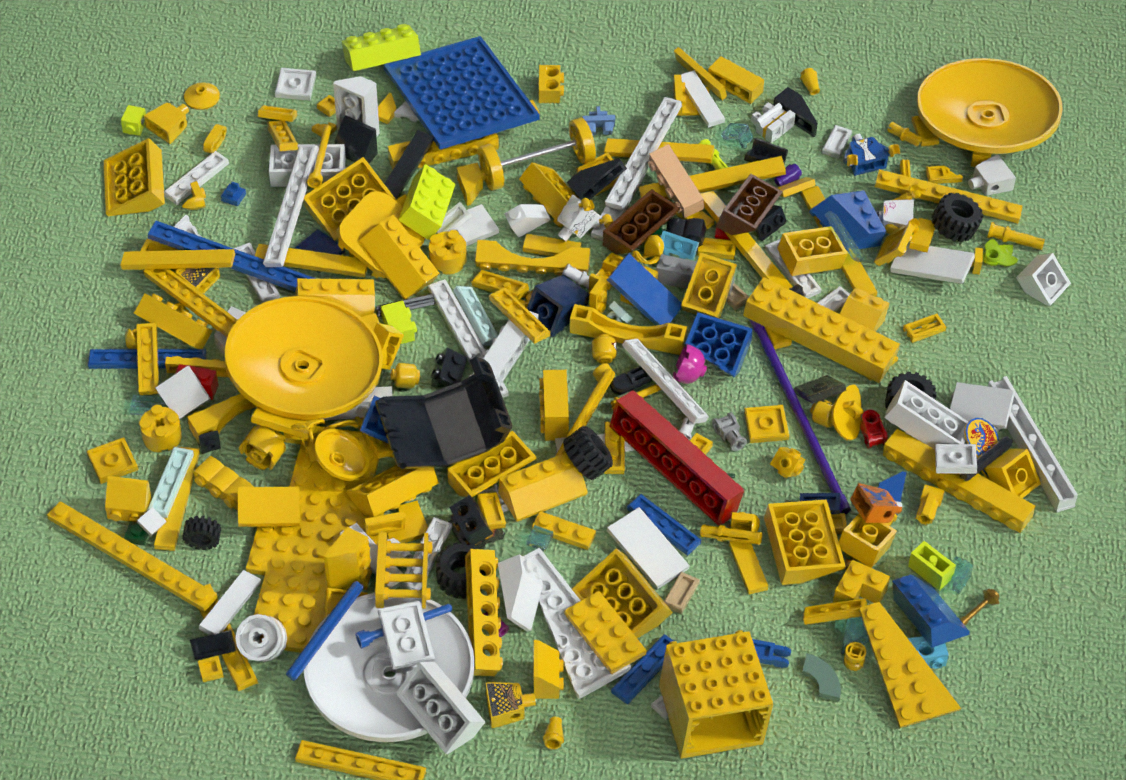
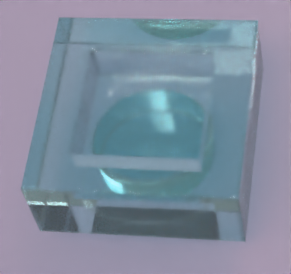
M534 525L527 539V546L536 549L540 548L546 552L553 538V531Z

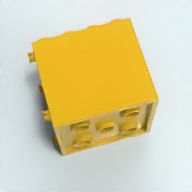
M738 630L735 634L681 643L672 641L666 645L659 688L680 758L763 745L773 708V701L750 631L743 632Z

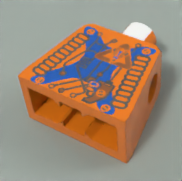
M858 483L850 498V501L866 523H890L894 515L900 514L902 511V503L894 501L890 493L885 489Z

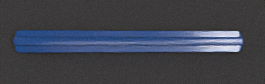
M357 581L352 583L286 672L288 678L294 681L300 676L362 592L363 585Z

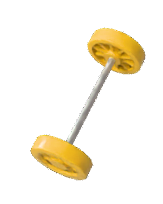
M582 117L569 122L570 142L501 162L493 145L480 146L478 148V161L480 170H484V181L491 191L503 188L504 173L502 167L569 147L573 148L580 163L586 164L594 161L596 158V148L588 123Z

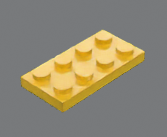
M600 591L565 610L564 615L611 675L646 655L647 650Z

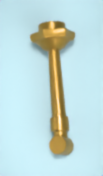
M994 589L983 590L984 600L967 615L960 618L961 622L966 625L987 604H999L998 599L1000 596Z

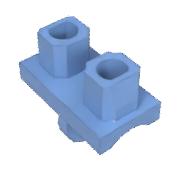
M596 106V111L589 112V116H583V119L586 120L590 127L592 135H596V128L599 127L603 128L604 135H612L613 127H615V115H607V111H600V106Z

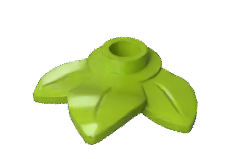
M991 239L985 244L983 261L988 265L995 266L999 264L1007 267L1015 265L1018 259L1012 256L1013 245H998L995 239Z

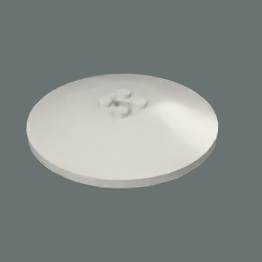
M375 593L358 597L304 669L305 684L309 697L315 708L330 724L360 739L376 742H396L425 735L428 732L396 694L417 665L393 670L384 636L374 639L370 646L362 649L359 647L355 636L356 632L362 630H369L371 632L382 628L378 615V609L381 608L375 607ZM388 598V600H384V608L420 601L422 608V598ZM431 599L426 600V609H422V612L424 613L442 605ZM451 612L426 620L425 624L435 657L433 662L441 668L466 698L474 676L473 648L463 625ZM325 618V619L318 625V627L315 629V631H314L313 635L311 636L310 640H311L312 637L315 635V633L318 631V629L321 627V625H322L323 622L326 620V618ZM388 671L396 673L393 677H386L384 675Z

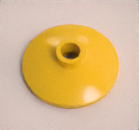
M205 82L191 85L184 93L185 103L197 110L213 107L220 98L218 88L213 84Z

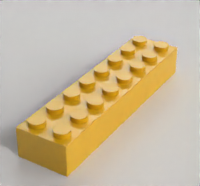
M763 277L746 301L744 317L869 379L872 378L873 381L879 384L891 367L900 347V343Z

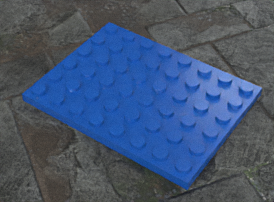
M481 36L422 52L419 56L383 64L385 72L429 135L434 136V142L439 149L448 148L540 120L538 111Z

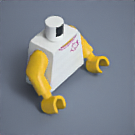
M912 184L909 187L910 193L906 192L898 198L884 201L882 211L875 210L887 234L893 233L908 223L915 227L913 233L919 231L918 226H920L918 219L913 218L914 200H912V197L917 199L921 196L920 188L917 184Z

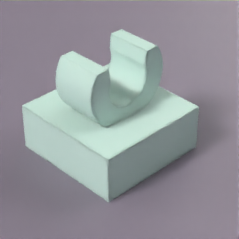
M615 301L609 306L613 312L607 315L608 318L613 319L616 317V321L622 323L623 320L627 324L633 319Z

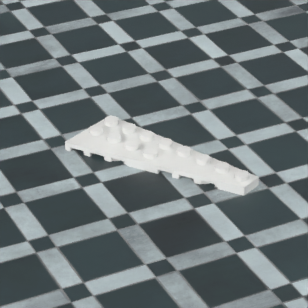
M538 548L523 556L542 571V591L539 604L560 657L563 659L564 667L577 698L581 699L627 673L631 669L630 664L611 675L564 615L565 610L580 602V599L542 550Z

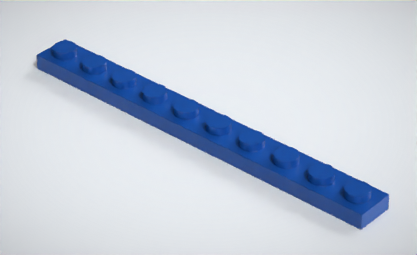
M155 221L148 232V239L178 250L233 249L159 221ZM234 249L233 265L228 267L296 292L297 278L316 279L286 267H265L263 264L264 259Z

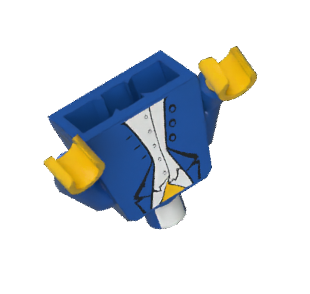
M856 134L852 137V142L849 143V149L845 151L843 163L852 167L854 176L886 169L888 156L894 157V154H901L898 144L886 147L877 142L874 137L863 139L861 134Z

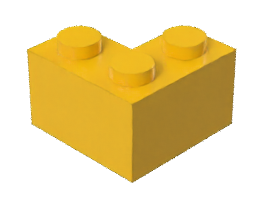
M852 560L835 589L833 603L856 600L860 597L866 598V600L873 603L881 602L888 590L890 576Z

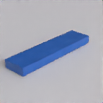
M642 494L627 506L629 512L640 507L665 538L685 555L688 556L701 544L700 538Z
M664 634L646 652V655L611 689V693L628 705L662 669L666 645L674 640Z

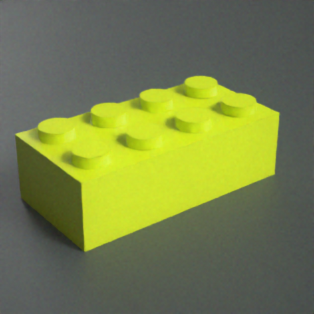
M400 24L397 28L393 29L384 28L376 33L367 32L359 37L350 36L346 40H342L345 61L353 71L421 55L418 35L407 24Z
M425 164L413 177L398 220L430 240V237L442 226L455 183Z

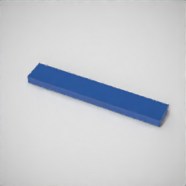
M90 349L88 367L89 369H138L137 349ZM158 349V369H166V357H197L206 360V349Z

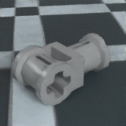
M732 412L727 413V416L720 419H712L717 435H720L723 441L728 440L732 451H738L746 445L747 440L740 435V426Z

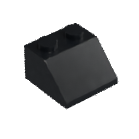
M345 115L335 138V144H344L346 159L355 163L364 157L370 163L378 154L376 129Z

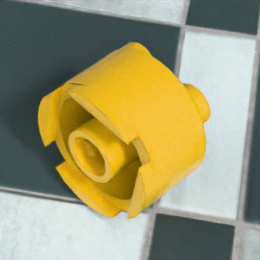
M458 231L440 232L430 237L429 260L434 267L447 275L455 274L463 269L464 264L467 262L466 241Z
M154 405L143 414L139 425L146 448L159 453L162 450H173L174 447L179 445L182 439L179 416L174 410L162 407L161 405Z
M257 424L240 444L239 451L241 455L243 452L247 456L245 460L252 466L261 470L266 468L272 470L286 450L285 437L279 432L275 433L268 427Z

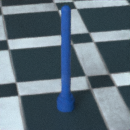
M446 604L423 613L424 620L426 621L451 612L452 606ZM382 628L371 632L369 630H362L356 632L355 636L359 647L362 649L370 646L374 639L380 638L384 634Z

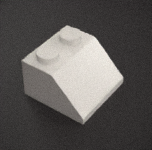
M1053 253L1037 255L1016 277L1026 294L1047 306H1051L1071 284Z

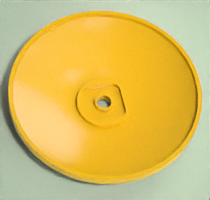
M990 58L960 60L936 69L922 82L917 96L919 116L933 134L954 146L981 153H1013L1041 144L1057 130L1063 110L1058 91L1044 76L1023 65Z
M306 296L278 298L250 309L231 328L226 340L224 355L225 366L230 380L247 400L270 413L303 420L333 417L361 404L377 386L383 362L380 342L373 329L365 320L340 304ZM303 365H304V366H306L307 368H306V369H301V368H299L298 366H303Z

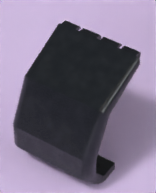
M477 356L472 358L470 363L474 374L459 383L426 395L384 396L375 401L378 413L381 415L380 419L385 433H388L386 436L390 448L394 451L392 454L396 466L401 469L448 467L486 453L506 440L512 429V422L492 367L485 359Z

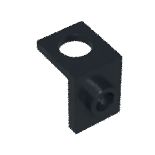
M218 430L198 436V445L202 454L221 449Z

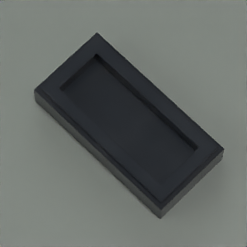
M231 630L190 640L195 660L236 651Z

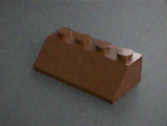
M750 174L724 208L716 227L730 235L755 231L783 191Z
M651 189L603 230V246L616 255L631 253L648 236L652 235L680 210V207Z

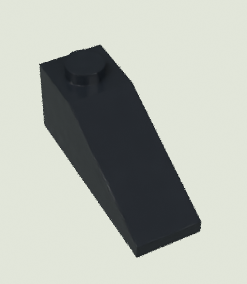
M787 87L774 98L773 105L775 106L780 103L784 111L788 112L791 110L794 112V125L815 137L818 125L802 95Z
M617 158L579 171L567 181V184L581 200L583 198L591 200L627 168Z

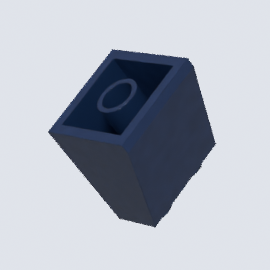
M564 275L536 285L527 309L538 314V320L550 331V336L554 337L570 324L574 304L587 306L590 294Z

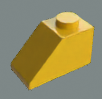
M478 163L457 167V181L467 206L473 203L483 189L485 173L483 169L480 170Z

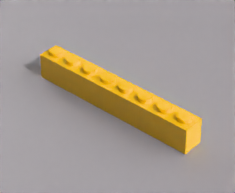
M899 429L895 430L884 445L883 456L889 461L897 463L905 470L913 472L923 480L929 481L939 489L945 490L958 500L968 503L974 509L984 512L992 519L998 520L1012 530L1021 533L1033 517L1035 505L980 474H976L969 481H964V479L960 478L961 473H936L935 449Z

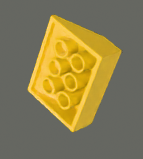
M150 138L104 160L105 207L107 216L150 212L165 204L162 150Z
M362 157L324 182L321 187L307 193L304 196L303 205L314 220L335 241L337 240L336 230L343 219L367 194L378 191L389 195L394 200L396 199L365 158Z
M827 500L768 504L764 521L781 585L800 584L845 569V562Z
M617 548L572 588L580 601L600 591L637 638L658 627L673 613L628 557Z

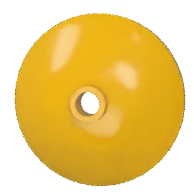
M327 429L321 432L315 439L313 445L314 455L319 465L331 476L341 480L353 481L360 479L369 468L368 453L362 443L350 433L339 429Z

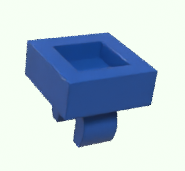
M231 182L221 195V201L238 207L246 195V189L239 187L238 183Z

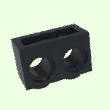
M471 495L449 507L453 513L450 517L455 526L459 525L461 530L458 533L464 542L467 540L475 545L493 534L478 504Z

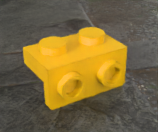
M591 273L589 275V307L596 309L602 314L607 305L608 281L602 276Z

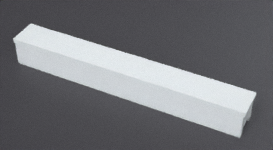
M1007 376L998 382L989 381L988 387L1014 390L1015 395L1006 428L1019 449H1028L1040 479V485L1056 512L1075 507L1078 496L1077 492Z

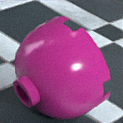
M686 344L676 363L678 372H673L672 377L677 382L691 384L699 376L703 377L707 366L704 365L705 358L703 353L698 348Z

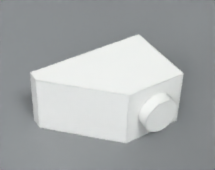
M520 204L504 213L518 238L551 220L544 205Z

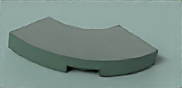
M807 653L802 675L811 678L816 683L819 689V697L840 701L841 686L835 671L824 660Z

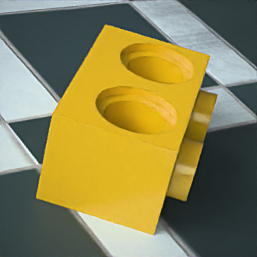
M539 65V103H560V96H564V85H560V83H564V72H560V65Z

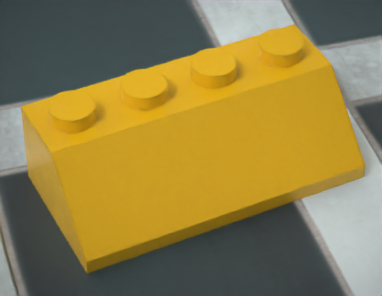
M531 162L519 180L524 184L523 188L533 194V199L537 203L544 205L548 215L554 218L553 222L557 226L563 227L564 225L557 220L564 206L572 195L578 199L580 198L554 169Z
M394 214L380 222L359 240L360 244L404 300L433 283L440 274Z
M297 278L296 296L315 297L332 301L352 310L360 317L374 314V279Z
M511 431L503 443L490 451L461 461L448 468V483L459 496L467 497L471 495L473 497L497 483L499 478L514 473L536 460V456L515 432Z
M566 453L499 478L498 494L517 522L536 515L540 511L544 512L588 494L583 475L573 465Z
M395 465L347 490L346 493L363 515L377 517L384 515V512L400 507V504L405 501L414 500L416 495L431 491L432 487L439 484L434 468L401 469Z

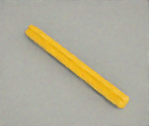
M609 368L604 371L566 438L581 426L587 425L615 377L614 371ZM563 443L555 457L566 453Z

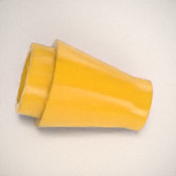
M813 68L804 69L800 74V80L808 89L810 95L818 94L820 89L817 72Z
M556 716L549 719V724L543 736V742L549 749H558L564 743L562 719Z

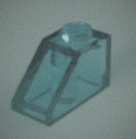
M861 617L847 619L841 651L843 656L848 644L859 642L865 645L870 642Z

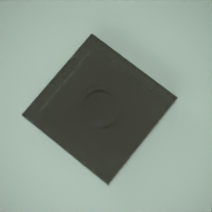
M826 375L796 386L794 391L797 396L810 403H815L846 391V386L842 382Z

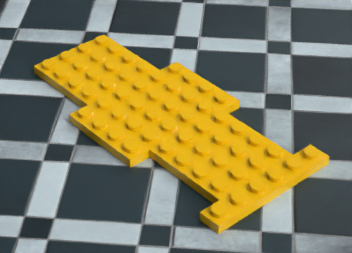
M315 426L312 431L314 440L323 432L324 427ZM343 430L356 437L365 447L369 456L367 472L360 479L353 481L341 480L331 476L319 465L318 461L310 462L309 453L306 452L299 437L287 433L283 435L285 443L301 445L289 486L299 487L300 526L257 527L246 571L251 574L264 575L254 615L271 616L282 623L287 634L285 651L301 653L309 643L315 629L325 619V590L327 589L324 555L338 539L340 532L344 531L347 526L350 527L357 523L364 531V519L371 518L370 516L363 515L346 493L347 490L374 477L379 463V459L361 432ZM309 436L308 440L305 439V441L307 442V444H308V442L311 441V440H310V436ZM379 534L369 536L378 546ZM370 578L362 583L363 590L368 589ZM264 635L260 636L261 642H263L262 639L264 638Z

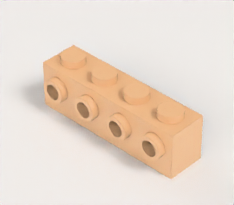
M668 144L649 153L650 161L648 165L652 172H656L659 184L664 185L666 188L665 192L668 198H672L675 202L674 204L680 207L678 213L681 212L683 217L686 218L703 210V197L670 145Z

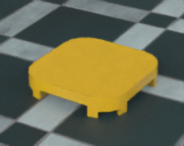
M378 191L367 194L343 219L336 230L338 246L341 250L346 248L372 270L373 273L371 275L377 279L378 277H387L363 248L359 240L394 214L399 219L403 208L392 197ZM400 222L421 248L426 238Z

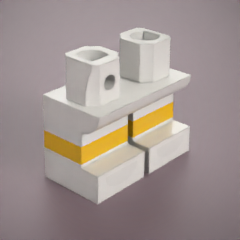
M768 102L762 109L763 115L755 112L751 116V122L756 126V132L770 143L791 129L795 121V113L791 110L788 112L784 111L780 103L774 106Z

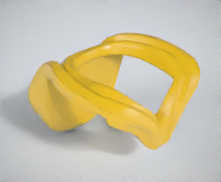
M650 235L645 241L644 255L641 256L635 250L632 256L643 264H654L660 260L663 254L664 242L658 235ZM648 257H654L651 260H645Z

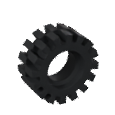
M194 516V519L190 517L189 520L185 521L182 539L190 547L196 546L195 549L199 550L200 547L202 550H206V548L210 550L219 544L221 525L217 524L216 520L211 521L212 518L210 517L208 519H205V516H201V518Z

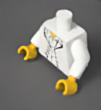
M572 195L558 217L557 221L564 225L558 236L565 241L568 240L572 233L581 238L589 229L600 227L601 224H604V227L607 228L614 221L609 214L603 215L602 219H600L601 216L593 210L595 207L592 200L588 198L580 200Z

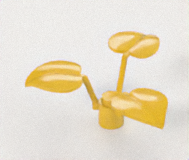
M324 419L310 420L306 423L301 422L291 426V429L304 428L308 430L311 441L307 444L305 439H300L306 452L309 453L310 462L317 461L313 450L315 440L311 426L324 423ZM344 420L324 427L323 431L346 426L358 428V423L354 420Z

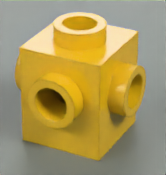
M779 447L770 465L778 470L777 473L785 478L796 477L803 471V464L806 459L801 457V453L796 449Z

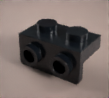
M755 138L752 149L745 154L744 160L751 163L782 156L785 165L788 149Z
M773 205L755 230L759 240H765L787 223L782 206Z
M448 347L442 353L439 352L434 361L436 366L431 373V386L435 387L438 383H441L448 387L461 382L467 357Z

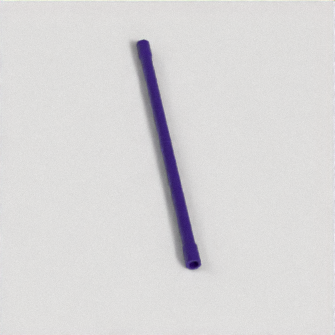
M749 319L831 493L841 494L840 513L848 514L851 511V507L841 491L765 327Z

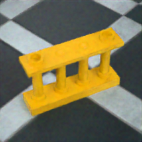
M379 532L375 588L376 608H384V600H388V598H422V609H426V600L431 599V588H427L428 554H432V541H428V533H424V543H391V541H387V532ZM391 551L423 552V559L390 558V556H387V553H391ZM390 566L423 567V574H390L386 569H390ZM389 582H422V590L389 589V587H385V584H389Z

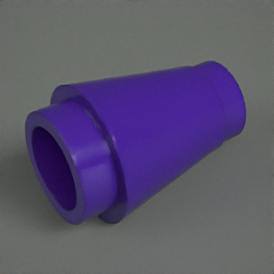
M789 164L785 168L786 175L774 178L778 187L800 179L802 172L797 164Z

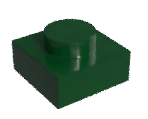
M130 521L124 539L133 544L145 546L149 534L137 522Z

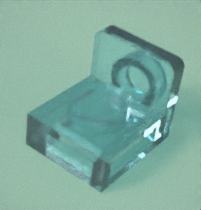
M729 123L721 134L723 140L739 141L741 148L744 149L753 139L748 124Z
M955 556L953 563L956 567L951 579L953 581L952 590L960 593L971 578L973 565L967 560Z

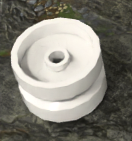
M257 614L249 616L241 622L237 628L235 639L237 648L242 655L250 660L266 662L274 660L281 655L286 647L287 634L286 629L279 620L271 616ZM261 635H264L263 642L260 641Z

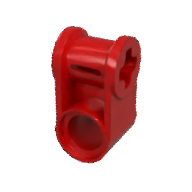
M872 409L863 412L860 430L867 449L872 448L874 445H885L888 435L879 413Z

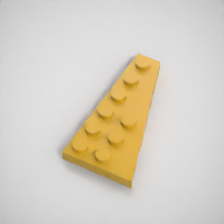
M877 602L860 607L859 612L899 728L960 711L961 707L882 604Z

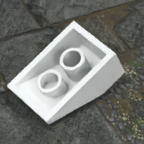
M519 554L499 562L498 567L507 619L529 632L532 629L542 591L541 579L543 575L539 567H536Z

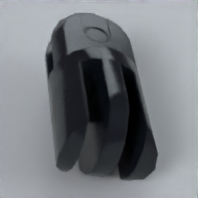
M638 366L614 377L610 388L614 394L622 395L650 383L652 378L641 366Z

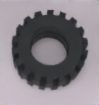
M948 193V195L945 194L935 208L931 217L932 224L939 231L938 233L944 235L947 239L949 238L955 242L956 240L959 242L968 241L974 236L983 220L982 209L978 207V203L974 202L972 198L966 197L967 195Z
M906 372V374L900 373L898 377L894 376L888 384L885 408L888 409L889 404L905 380L935 400L937 395L936 387L932 385L933 382L930 379H926L927 376L925 375L920 376L917 372L915 374H911V372Z
M581 426L563 440L567 456L577 470L588 479L594 480L612 467L613 460L608 448L601 438L587 426Z
M458 542L453 543V546H446L445 551L441 550L440 556H437V583L442 591L445 590V594L448 596L452 594L453 598L462 596V599H465L467 596L466 573L460 574L453 570L459 567H466L465 556L470 549H480L479 547L475 548V545L472 543L470 545H466V542H462V544H458ZM479 570L483 576H487L485 571Z

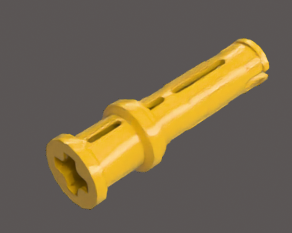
M991 222L987 238H997L1004 243L1010 241L1041 251L1045 242L1043 238L1011 230L1009 226L995 225L994 222Z

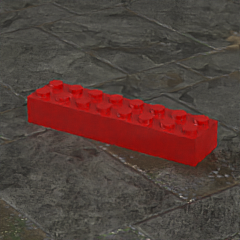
M634 390L616 400L609 427L620 437L622 436L633 449L718 526L729 521L732 518V512L738 511L744 489L740 484L736 483L712 459L708 458Z

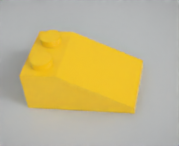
M700 253L681 304L682 310L695 315L698 312L720 319L737 264Z

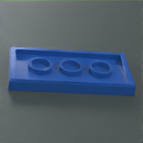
M629 253L607 278V281L655 326L670 323L682 308V303Z

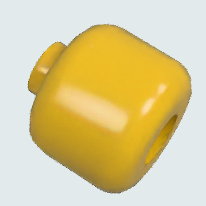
M603 363L593 370L592 374L597 382L605 370L611 369L609 364Z

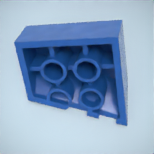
M864 190L831 195L809 211L813 217L816 216L821 221L820 224L823 227H834L847 251L878 247L881 245L886 233Z
M697 312L685 346L689 344L698 348L706 360L735 378L741 370L751 344L753 329Z

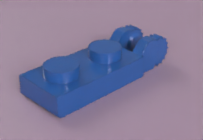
M752 639L760 663L774 665L779 668L789 666V660L784 657L791 655L790 648L775 645L772 642Z

